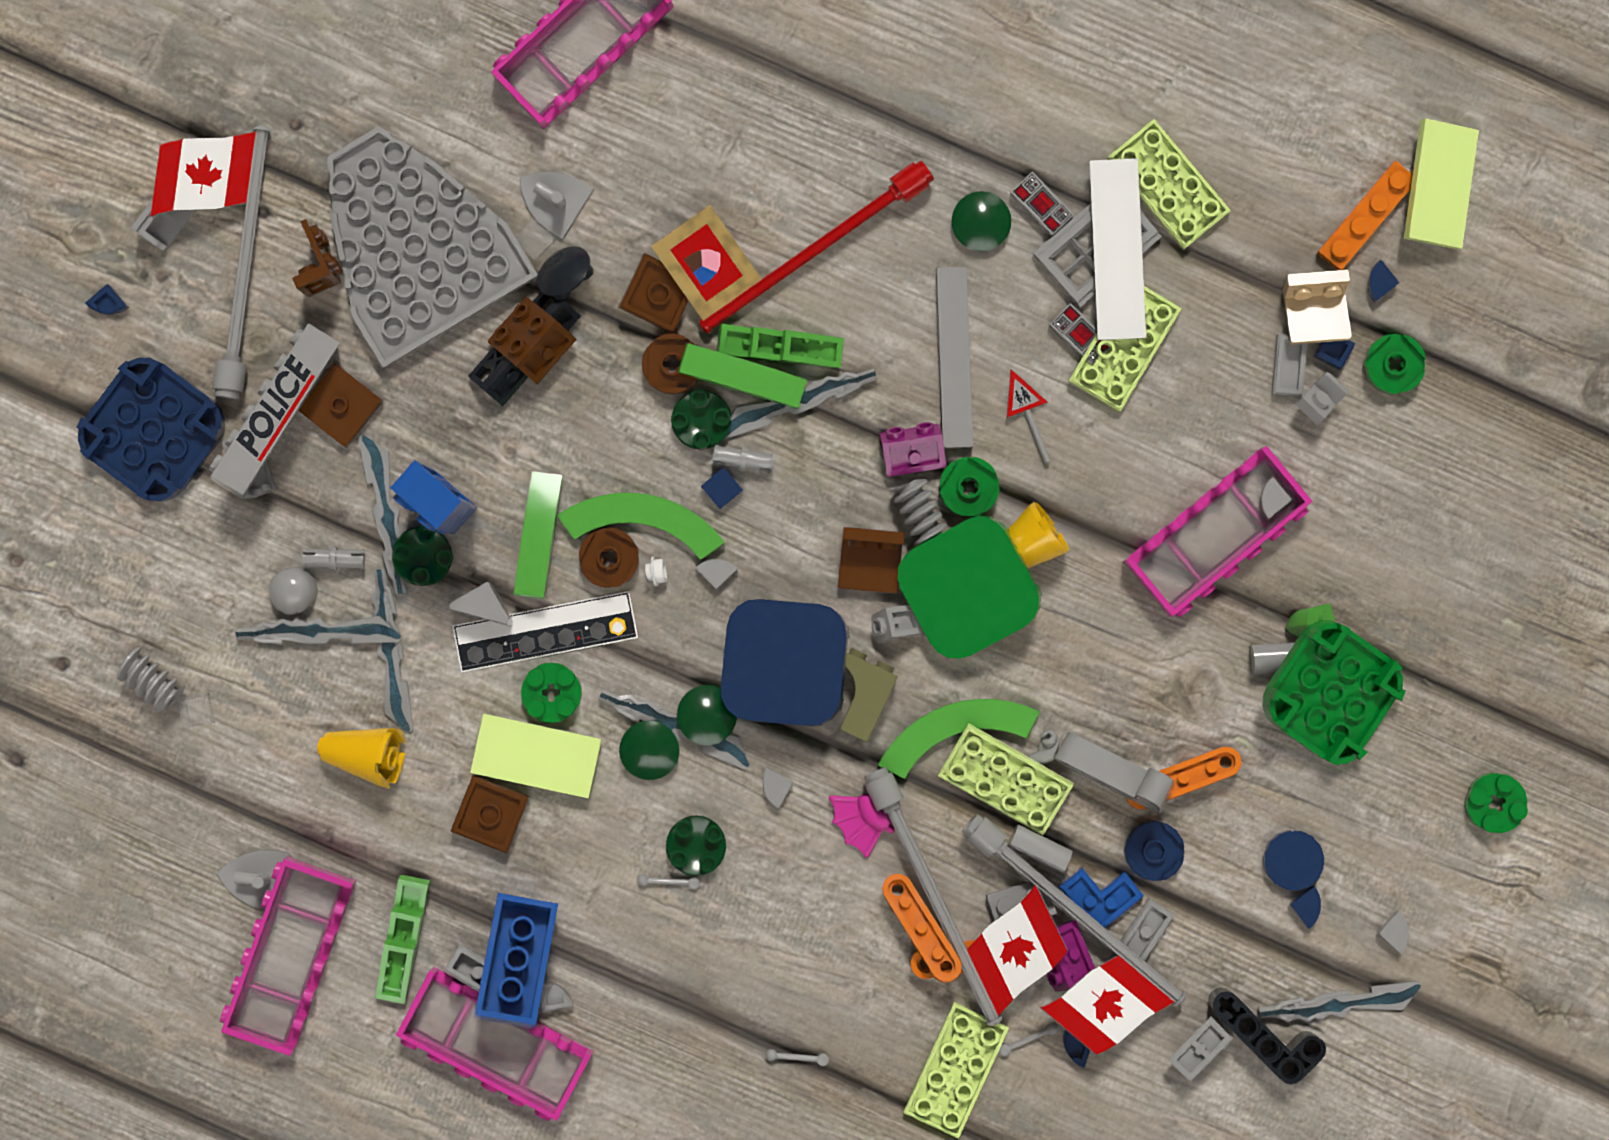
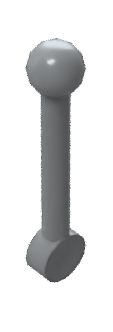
M642 874L637 878V883L640 886H646L647 884L685 885L691 889H697L700 886V880L697 877H691L689 880L648 878Z
M1049 1023L1046 1029L1011 1044L1002 1043L999 1052L1003 1056H1008L1011 1050L1047 1034L1055 1035L1058 1032V1026L1054 1023Z
M773 1049L766 1052V1058L769 1061L776 1059L817 1062L821 1066H825L829 1062V1058L825 1053L812 1056L777 1053Z

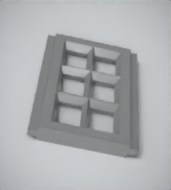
M1092 202L1033 253L1040 264L1079 307H1082L1096 294L1095 273L1078 288L1067 275L1084 260L1095 271L1094 260L1090 256L1094 252V246L1092 245L1085 251L1075 239L1092 224ZM1140 211L1143 254L1162 236ZM1071 243L1081 256L1062 271L1052 258Z

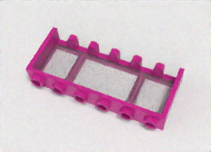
M560 0L558 3L560 7L552 14H545L537 22V28L530 35L526 33L517 40L514 45L516 48L508 56L503 54L494 62V69L491 73L544 130L673 8L672 0Z
M1266 445L1256 451L1123 560V563L1131 570L1168 617H1173L1175 614L1181 617L1193 607L1190 602L1198 595L1203 599L1216 588L1213 584L1222 576L1224 579H1227L1239 569L1237 563L1245 557L1250 560L1263 550L1260 545L1269 538L1271 541H1274L1286 531L1283 526L1291 519L1297 522L1309 512L1307 506L1313 501ZM1273 476L1292 500L1272 517L1266 519L1261 510V493L1265 482Z
M287 856L283 859V862L278 861L275 865L271 877L276 880L272 891L267 890L261 904V907L265 908L262 919L257 918L251 931V936L255 937L252 947H246L240 962L244 966L241 977L236 976L232 983L230 993L234 994L230 1006L225 1005L219 1022L224 1023L221 1030L222 1033L291 1056L297 1046L356 880Z
M436 967L430 969L396 1033V1036L401 1038L400 1042L410 1049L416 1050L418 1047L428 1052L427 1057L439 1064H443L444 1061L455 1067L454 1071L465 1078L473 1076L482 1081L481 1086L491 1092L496 1093L499 1090L509 1095L507 1099L520 1107H523L524 1104L535 1109L534 1113L538 1117L546 1121H550L551 1118L557 1121L593 1050L538 1021L533 1029L475 1019L474 1013L478 992Z

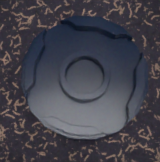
M1153 820L1143 822L1132 829L1125 841L1124 855L1126 863L1136 875L1149 881H1161L1176 874L1182 866L1185 847L1183 839L1176 829L1167 823Z
M1286 830L1277 833L1268 841L1263 856V866L1266 875L1274 884L1286 890L1299 891L1310 887L1319 879L1324 869V854L1321 845L1313 836L1303 831Z

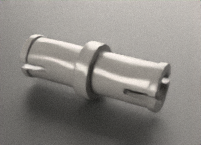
M715 445L712 464L739 467V471H745L746 468L772 473L774 454L748 451L747 447H742L740 450Z
M330 547V550L303 548L302 566L303 568L330 567L331 571H337V568L364 569L365 550H338L337 547Z

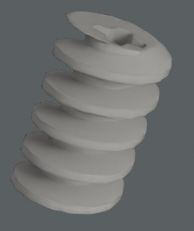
M916 479L890 491L900 492L894 500L895 503H905L899 510L900 514H910L904 521V524L915 525L909 532V535L920 536L914 543V546L936 537L947 527L946 523H936L942 516V513H932L931 511L937 505V501L927 502L926 500L933 493L932 490L921 489L928 482L927 479Z
M137 647L124 659L116 678L119 681L127 680L126 687L129 689L136 687L135 694L138 697L145 695L144 702L147 705L154 703L153 710L157 713L161 712L178 700L183 694L185 686L177 690L174 689L178 680L173 678L166 682L165 679L169 672L165 670L157 674L156 671L160 664L156 662L148 666L147 663L150 656L147 654L142 658H138L141 648Z

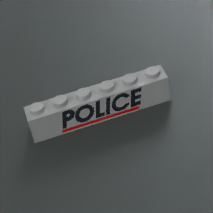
M309 323L304 331L298 328L290 341V344L293 345L288 356L282 353L274 366V369L277 370L272 381L266 378L260 387L258 394L261 395L258 403L256 406L250 404L241 419L245 423L240 431L234 429L228 437L225 445L229 446L226 453L223 457L218 454L209 467V470L213 472L211 474V481L241 499L244 498L338 350L340 342Z

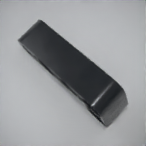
M1221 987L1216 988L1210 993L1208 1003L1211 1010L1284 1083L1290 1085L1298 1083L1325 1056L1326 1045L1313 1032L1303 1031L1285 1046L1233 992ZM1220 998L1226 999L1228 1004L1236 1010L1232 1015L1221 1006ZM1243 1018H1251L1252 1027L1246 1032L1239 1031V1022ZM1268 1039L1272 1040L1274 1044L1273 1049L1269 1053H1261V1043ZM1315 1040L1316 1049L1314 1052L1304 1054L1303 1046L1305 1042ZM1288 1061L1294 1062V1071L1290 1075H1282L1281 1069L1283 1064Z

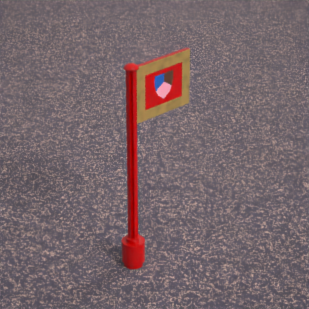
M922 160L916 164L914 162L910 163L889 178L891 185L888 186L889 190L762 279L711 205H708L651 247L701 317L699 325L702 331L711 334L710 330L895 200L900 201L902 199L907 203L930 187L929 183L934 180V177Z

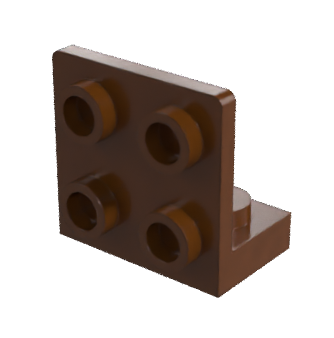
M304 219L300 222L319 262V266L316 267L315 264L305 266L298 270L299 275L292 277L300 292L307 297H311L342 283L338 274L342 273L336 257H332L326 247L330 246V243L323 229L320 230L317 224L313 225L307 219Z
M525 297L514 308L507 319L494 331V334L488 339V343L538 385L577 339L552 316L528 297Z
M844 527L838 587L841 589L897 593L899 587L897 579L898 567L901 563L905 532Z

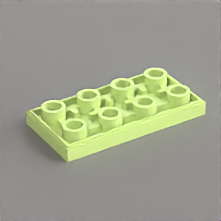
M1427 118L1420 120L1404 239L1456 250L1462 249L1479 130Z
M1155 119L1107 158V160L1138 158L1140 199L1183 250L1231 211Z
M1145 286L1146 338L1110 339L1099 342L1096 346L1098 357L1092 366L1086 359L1098 341L1097 333L1068 380L1071 384L1118 412H1121L1182 309ZM1102 345H1108L1110 348L1105 354H1102L1100 350Z
M484 713L470 773L589 798L602 739Z
M969 723L938 774L942 779L1041 835H1044L1074 784Z
M953 1002L903 1113L959 1139L1009 1027L1002 1023L988 1026L985 1015L957 1002Z

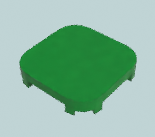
M978 515L969 518L915 547L903 557L898 567L897 579L901 591L930 644L938 653L947 658L961 659L971 656L1019 631L1036 618L1041 607L1042 592L1040 586L1036 584L1008 533L1010 530L1003 522L989 516Z
M1319 620L1310 624L1300 634L1267 684L1263 694L1262 707L1266 718L1276 728L1318 757L1339 766V764H1347L1356 759L1361 760L1368 753L1363 748L1396 699L1402 702L1406 690H1403V675L1401 672L1403 668L1396 660L1389 658L1351 631V628L1331 620Z

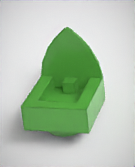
M1331 603L1295 612L1288 620L1285 628L1294 636L1299 637L1310 624L1319 620L1335 622Z

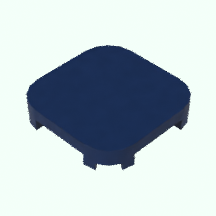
M139 357L131 361H125L117 368L120 371L87 416L80 418L76 427L78 428L80 452L86 459L94 462L135 492L137 496L149 501L165 502L176 498L187 487L218 445L225 432V417L222 409L212 398L167 365L150 357Z
M755 599L747 600L738 605L731 613L726 628L721 697L727 710L738 718L757 722L815 727L823 726V724L832 720L839 710L841 711L844 702L842 697L847 644L850 635L849 627L843 617L831 607L814 603Z

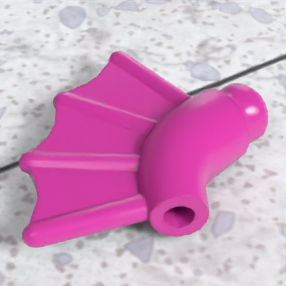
M868 793L858 797L829 796V800L834 807L832 823L841 828L845 844L858 848L865 858L870 856L883 830L890 834L894 833L895 828L888 813L885 814L883 810L877 811Z

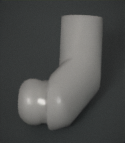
M1052 730L1044 731L1040 737L1038 751L1027 757L1041 765L1052 762L1060 744L1058 735Z

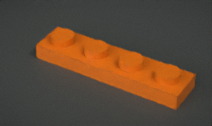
M1396 160L1392 162L1317 251V254L1336 270H1343L1411 189L1413 174Z

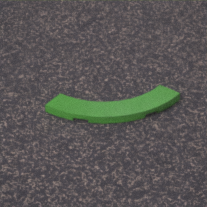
M613 493L601 495L575 504L557 515L574 540L590 531L607 525L635 523L656 527L672 534L693 550L700 560L725 543L707 522L691 510L670 500L649 494Z
M972 699L945 705L927 713L908 726L888 747L878 766H886L888 771L905 779L916 761L927 750L945 738L963 732L968 723L978 729L1001 730L1027 738L1039 711L1022 704L998 699Z

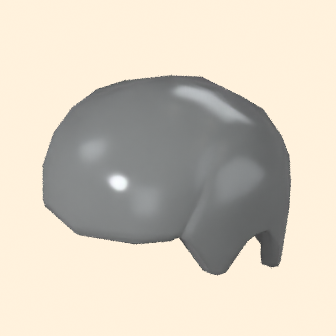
M299 566L280 571L269 584L270 601L277 610L285 614H296L306 610L318 593L316 579L310 571Z

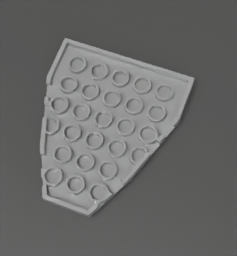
M376 127L327 157L328 171L330 173L329 192L332 201V227L344 272L345 287L351 304V314L382 368L386 369L538 277L537 272L505 221L493 213L436 162L417 152L403 141L398 140L381 127Z

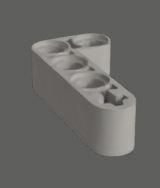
M1068 732L1054 758L1061 765L1157 813L1161 812L1174 787V780L1162 772L1152 768L1146 770L1071 732Z

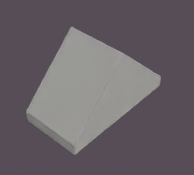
M486 582L452 601L449 609L503 625L512 626L513 623L496 589L490 582Z

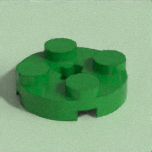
M1403 334L1385 335L1373 342L1368 348L1363 360V369L1367 379L1377 390L1389 395L1405 393L1415 388L1424 377L1425 352L1421 345L1410 336ZM1390 357L1392 359L1399 357L1402 360L1399 364L1402 369L1399 372L1396 369L1392 371L1389 369L1390 363L1388 359Z
M963 457L951 462L943 471L939 481V495L944 505L951 512L963 517H975L987 512L995 504L999 495V480L994 468L985 460L978 457ZM970 479H974L976 481L974 487L977 488V492L975 494L973 492H970L968 495L964 494V487L961 485L962 481L968 482Z
M553 662L538 665L526 675L521 687V698L529 715L542 722L556 723L568 718L578 708L582 699V686L579 678L565 665ZM548 684H554V688L560 690V695L555 696L554 701H549L548 696L543 694V690L548 689Z
M1493 772L1486 773L1477 777L1469 786L1470 789L1467 792V797H1465L1464 807L1469 820L1475 826L1486 832L1505 833L1516 828L1526 818L1528 808L1525 790L1510 775ZM1493 795L1503 799L1501 809L1498 811L1496 808H1489Z

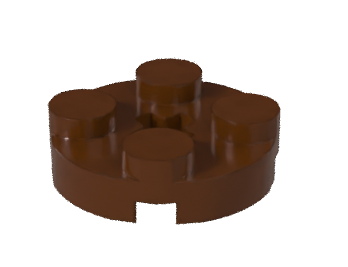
M674 333L661 335L644 351L642 357L644 376L650 385L661 393L670 395L684 393L694 387L698 380L678 373L679 367L675 369V372H669V368L664 367V362L669 361L670 356H675L676 361L681 362L686 343L695 345L683 335Z
M616 528L600 529L588 535L583 541L579 550L580 567L584 576L591 583L603 588L620 587L630 581L635 575L639 566V549L634 540L624 531ZM614 550V557L618 560L616 564L610 563L606 567L603 565L604 559L601 557V554Z

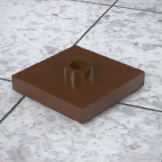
M643 253L618 308L668 333H674L689 300L663 263Z
M334 363L305 400L299 412L347 448L383 403V400Z
M472 775L450 832L507 854L530 796L482 777Z

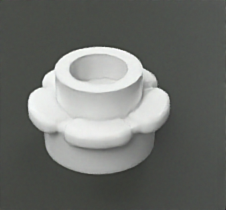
M651 557V563L645 564L646 577L648 582L653 581V584L658 586L659 583L667 582L666 564L664 558L655 559V557Z

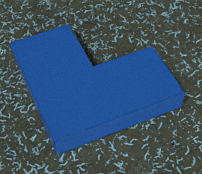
M1081 867L1058 886L1067 897L1104 928L1144 896L1125 872H1122L1100 890Z

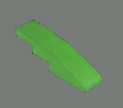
M720 324L716 351L738 358L841 368L844 338L790 330L780 331L759 327L749 328Z
M686 343L678 373L794 409L799 408L807 381L806 379L689 343Z
M532 471L514 588V595L538 599H544L554 547L553 539L563 482L562 475Z
M400 875L398 878L387 939L383 946L375 995L376 999L400 1004L406 1003L423 924L430 880Z

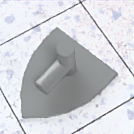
M536 172L519 177L522 195L531 214L539 224L563 240L594 188L570 175L557 172Z
M259 850L247 853L230 861L217 872V875L225 887L239 900L252 907L265 910V908L261 907L266 891H272L276 880L271 878L275 865L278 861L283 862L284 858L290 856V852Z

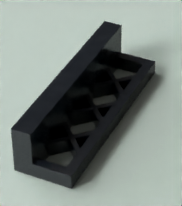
M540 292L533 302L542 308L552 298L554 301L544 311L569 331L581 315L565 300L559 301L554 296H548ZM494 347L468 375L474 383L502 407L528 378L526 374L505 356H502ZM492 368V372L484 382L480 380L484 373Z

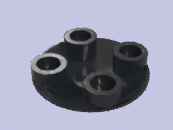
M577 246L566 247L553 253L543 263L538 272L537 285L540 291L545 295L554 296L559 301L567 299L571 291L593 275L594 269L590 265L589 254L583 248Z

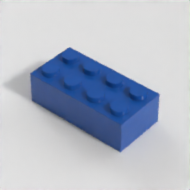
M414 460L390 487L396 493L393 499L406 510L418 512L419 515L416 519L428 530L437 531L443 535L445 532L455 534L478 508L435 469L417 460Z
M498 893L474 1013L475 1019L535 1028L558 903Z

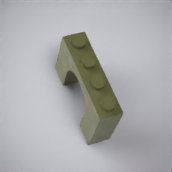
M851 648L846 655L845 667L850 671L854 679L855 694L839 729L868 742L898 676L892 674L895 669L894 667L879 660L875 666L865 661L866 654Z

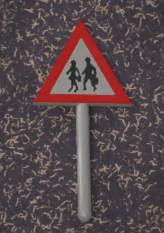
M1010 369L1006 418L1025 412L1044 462L1049 463L1050 458L1030 409L1048 402Z

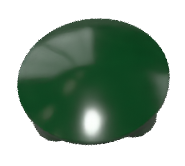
M984 191L973 192L963 197L955 206L951 226L954 235L962 245L971 250L986 252L998 247L1007 238L1011 229V214L1006 203L997 195Z
M696 389L684 395L676 403L671 416V424L676 437L684 445L693 449L704 450L715 447V445H718L725 439L731 427V413L727 403L719 395L711 391Z
M425 526L414 527L403 532L396 540L392 550V562L396 572L403 580L416 586H429L442 580L448 573L453 561V554L448 540L441 533L428 530Z
M702 685L688 691L681 699L676 714L682 733L690 741L703 746L718 744L725 740L732 733L737 721V717L727 710L722 700L721 688L712 685Z
M658 720L642 721L634 724L624 733L619 746L620 759L626 770L635 777L644 780H656L669 774L676 766L680 753L677 737L669 727Z
M693 815L679 820L670 829L666 839V853L671 864L678 871L690 876H701L713 872L722 862L726 852V839L722 829L716 822L704 816Z

